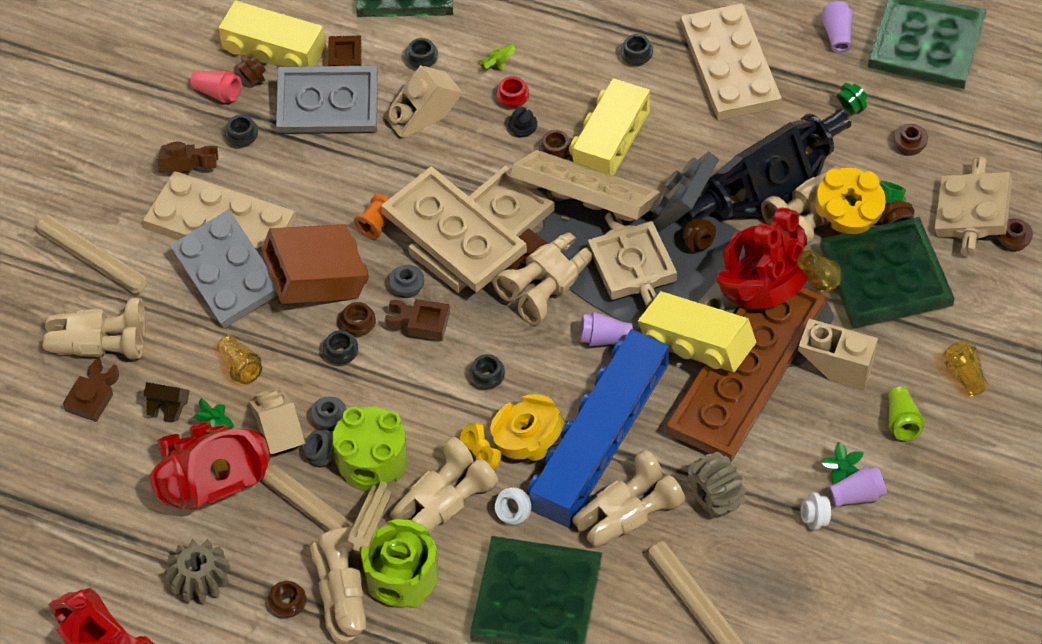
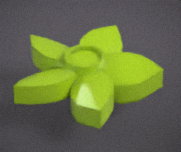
M508 45L501 49L495 48L490 52L489 57L480 59L478 62L480 65H484L486 69L496 63L499 70L505 69L504 62L513 55L516 49L514 45Z

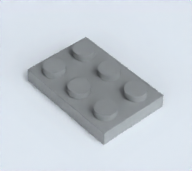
M377 66L278 67L276 118L278 133L377 132Z
M229 209L170 245L223 329L278 295L266 264Z

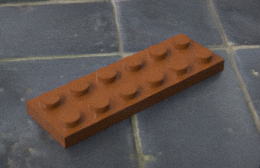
M803 287L790 299L775 307L764 309L740 307L736 315L749 318L757 343L734 373L721 368L714 369L704 364L667 424L666 434L710 454L718 451L723 456H727L732 463L798 352L808 320H817L825 306L826 297Z

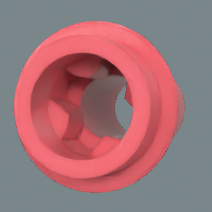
M196 70L193 72L190 80L193 90L203 92L223 103L237 100L242 88L241 78L235 75L233 71Z

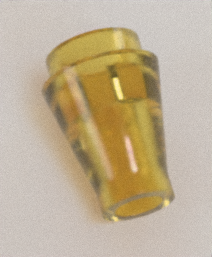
M805 250L799 255L797 264L814 290L829 292L839 285L841 269L837 262L818 255L812 250Z
M227 335L220 339L217 349L222 355L230 377L241 384H249L255 381L262 372L260 356L237 341L232 335Z
M960 341L944 351L945 366L965 387L970 396L978 395L989 387L984 376L977 348L971 346L969 341Z

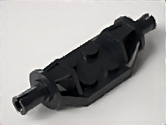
M843 109L836 110L823 120L814 114H806L800 120L789 122L734 156L712 177L710 176L693 208L682 217L687 223L694 219H703L711 213L721 220H727L731 216L763 217L761 204L768 197L776 196L784 200L785 203L792 200V192L806 180L820 175L826 157L834 152L832 137L850 128L852 125L851 121L844 123L850 119L849 115ZM808 146L813 150L809 158L805 151ZM734 196L740 202L732 203L729 197Z

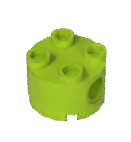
M355 406L344 411L343 418L338 421L333 431V449L336 468L339 474L341 473L345 478V482L351 487L363 491H370L372 485L379 486L381 481L386 482L387 487L388 483L392 482L395 478L397 482L403 476L408 465L405 429L399 414L395 411H389L376 406L361 408Z
M404 519L387 521L386 526L380 529L377 527L369 547H362L361 560L367 591L376 600L389 606L416 608L423 604L425 598L431 594L436 586L439 573L437 548L435 542L430 537V532L423 525Z

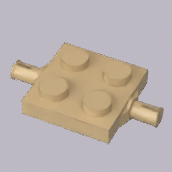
M979 156V161L978 157L973 158L970 174L942 176L935 232L937 238L957 237L963 239L961 254L964 256H968L969 253L970 256L975 255L978 238L988 235L1006 234L1012 187L1010 172L985 173L987 160Z
M609 212L605 215V220L611 230L603 236L589 239L588 250L593 255L592 259L611 300L640 293L646 308H648L657 296L654 288L677 281V271L653 221L637 226H624L621 219L614 215L615 212H613V216Z

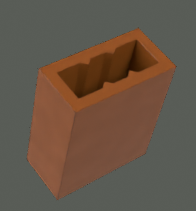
M346 224L269 228L261 254L281 304L359 299L364 284L368 281V268L362 262L357 251L356 240L351 237Z

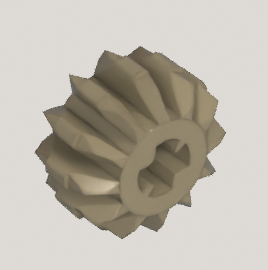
M717 451L699 458L688 467L689 475L687 476V481L692 487L691 492L694 493L696 502L702 505L703 511L706 513H710V515L716 518L738 509L745 502L744 494L746 493V488L741 482L742 477L739 476L737 467L731 464L727 456H723Z
M193 539L188 548L177 545V555L168 556L167 564L169 568L165 572L167 582L171 584L172 592L176 596L183 594L184 600L188 604L195 597H198L199 601L204 604L206 595L209 594L218 598L220 594L219 587H227L229 582L227 574H229L230 565L229 561L225 558L224 551L220 546L213 548L212 543L208 539L201 546H198Z

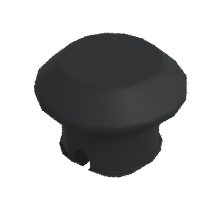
M519 107L513 111L512 117L508 121V127L515 135L527 136L536 131L538 121L533 116L531 110Z

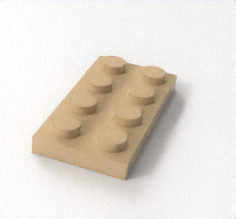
M743 3L681 16V28L717 120L781 107L782 97Z
M535 150L515 162L510 177L520 180V184L525 187L535 189L542 187L551 190V194L561 199L574 198L583 201V205L587 208L594 210L606 209L615 212L614 215L617 218L626 221L637 220L652 208L661 193L649 187L539 150Z
M432 166L381 205L384 216L476 293L527 252V245L523 240Z
M504 166L469 197L519 237L528 228L532 230L555 210L554 202L539 190L521 185L520 180L510 177L511 169ZM417 242L409 246V254L456 292L459 293L467 286V284Z
M174 171L144 217L143 224L147 230L179 240L229 209L264 261L261 249L269 228L292 227L296 221V214L293 210Z

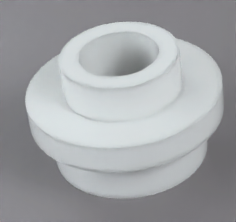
M515 487L507 488L497 496L495 512L507 524H520L530 515L531 501L523 490ZM512 499L518 504L519 509L517 512L511 507Z
M809 493L806 501H803L801 504V518L804 523H807L810 530H819L821 526H828L830 522V502L826 496H820L818 493Z

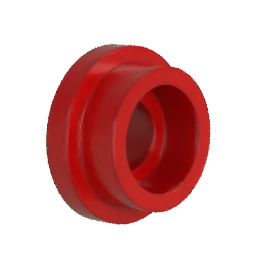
M506 77L497 87V100L506 107H519L529 99V88L519 77Z

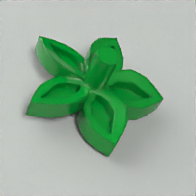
M201 397L199 407L202 411H198L194 418L203 422H211L212 427L224 424L227 425L228 429L234 427L231 419L224 415L225 405L217 404L212 408Z
M837 442L835 446V457H826L820 461L823 466L833 470L831 473L833 484L859 471L853 465L857 464L864 454L863 452L854 451L847 455L845 446L840 442Z

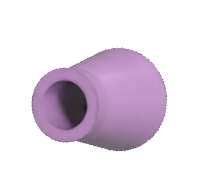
M831 2L824 6L821 20L830 39L832 50L835 52H845L851 48L853 11L845 2Z
M592 311L591 315L583 314L580 342L588 343V347L616 344L619 340L624 341L629 331L633 330L632 323H626Z
M866 466L842 481L829 486L836 507L846 504L879 501V497L887 495L886 486L878 466L871 469Z

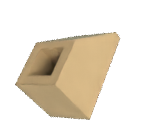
M420 65L383 116L400 137L405 138L445 118L463 92L445 71Z
M809 319L798 351L830 381L865 390L875 363L878 338Z
M277 389L266 390L258 393L256 400L249 402L259 431L265 438L270 454L306 444L294 403L284 391L278 393Z

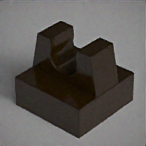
M146 382L144 396L146 397L147 415L157 417L160 406L166 404L169 409L167 419L178 420L184 404L188 403L190 390Z

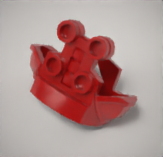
M783 207L778 208L771 225L761 223L758 226H752L733 234L731 242L723 252L725 270L715 275L721 292L733 304L748 309L771 308L787 301L803 288L807 280L805 263L802 258L806 235L805 229L798 228L799 214L797 211ZM744 246L746 256L739 261L741 250Z
M201 422L189 428L190 437L180 439L179 434H171L158 439L160 455L167 458L154 467L150 474V481L155 496L162 503L179 509L192 510L203 506L204 503L210 504L242 491L243 487L247 488L261 481L265 477L270 461L269 449L263 434L251 429H228L225 424L212 427L211 422ZM222 458L228 465V472L225 476L214 479L211 475V465L215 460Z
M92 588L68 592L48 604L52 614L60 624L57 631L65 644H155L147 636L134 638L114 619L99 594Z

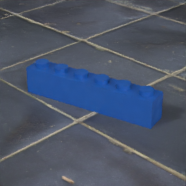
M632 329L624 341L619 340L616 343L608 367L603 366L600 369L592 393H586L583 396L577 417L574 421L570 419L562 432V441L559 446L550 449L545 460L544 470L540 476L536 474L528 486L527 494L530 495L532 512L567 528L572 526L573 516L583 508L669 366V345Z

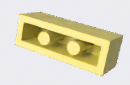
M236 0L218 27L223 50L232 54L246 55L250 58L255 56L262 63H270L280 67L316 66L326 49L323 26Z
M613 78L608 88L601 90L597 99V107L593 113L589 112L587 114L583 131L580 136H575L572 140L569 153L573 156L574 163L614 176L650 112V90Z
M660 291L638 320L642 333L669 345V352L675 353L684 359H693L705 363L714 369L721 368L733 373L757 343L749 318Z

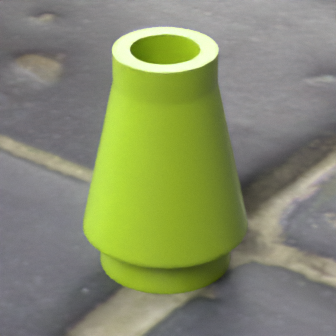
M899 386L891 389L888 392L889 430L899 440H913L920 436L923 431L924 417L912 400L907 388Z

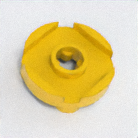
M855 168L829 170L820 182L815 194V207L819 216L822 219L824 216L831 222L833 229L846 234H859L869 230L870 226L881 218L886 204L885 194L879 184L878 176L873 172H864ZM849 195L857 201L854 206H850L847 200H842V197Z
M529 394L521 397L524 402L512 406L511 402L504 405L494 416L490 430L494 443L502 455L512 459L529 458L532 461H537L547 455L548 448L560 436L565 421L551 398L540 394ZM530 426L529 428H527V429H525V430H521V428Z

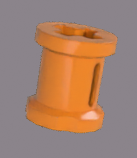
M375 194L371 198V205L364 213H359L354 218L356 228L370 239L379 238L382 233L381 228L389 220L382 214L381 205L389 199L384 195Z

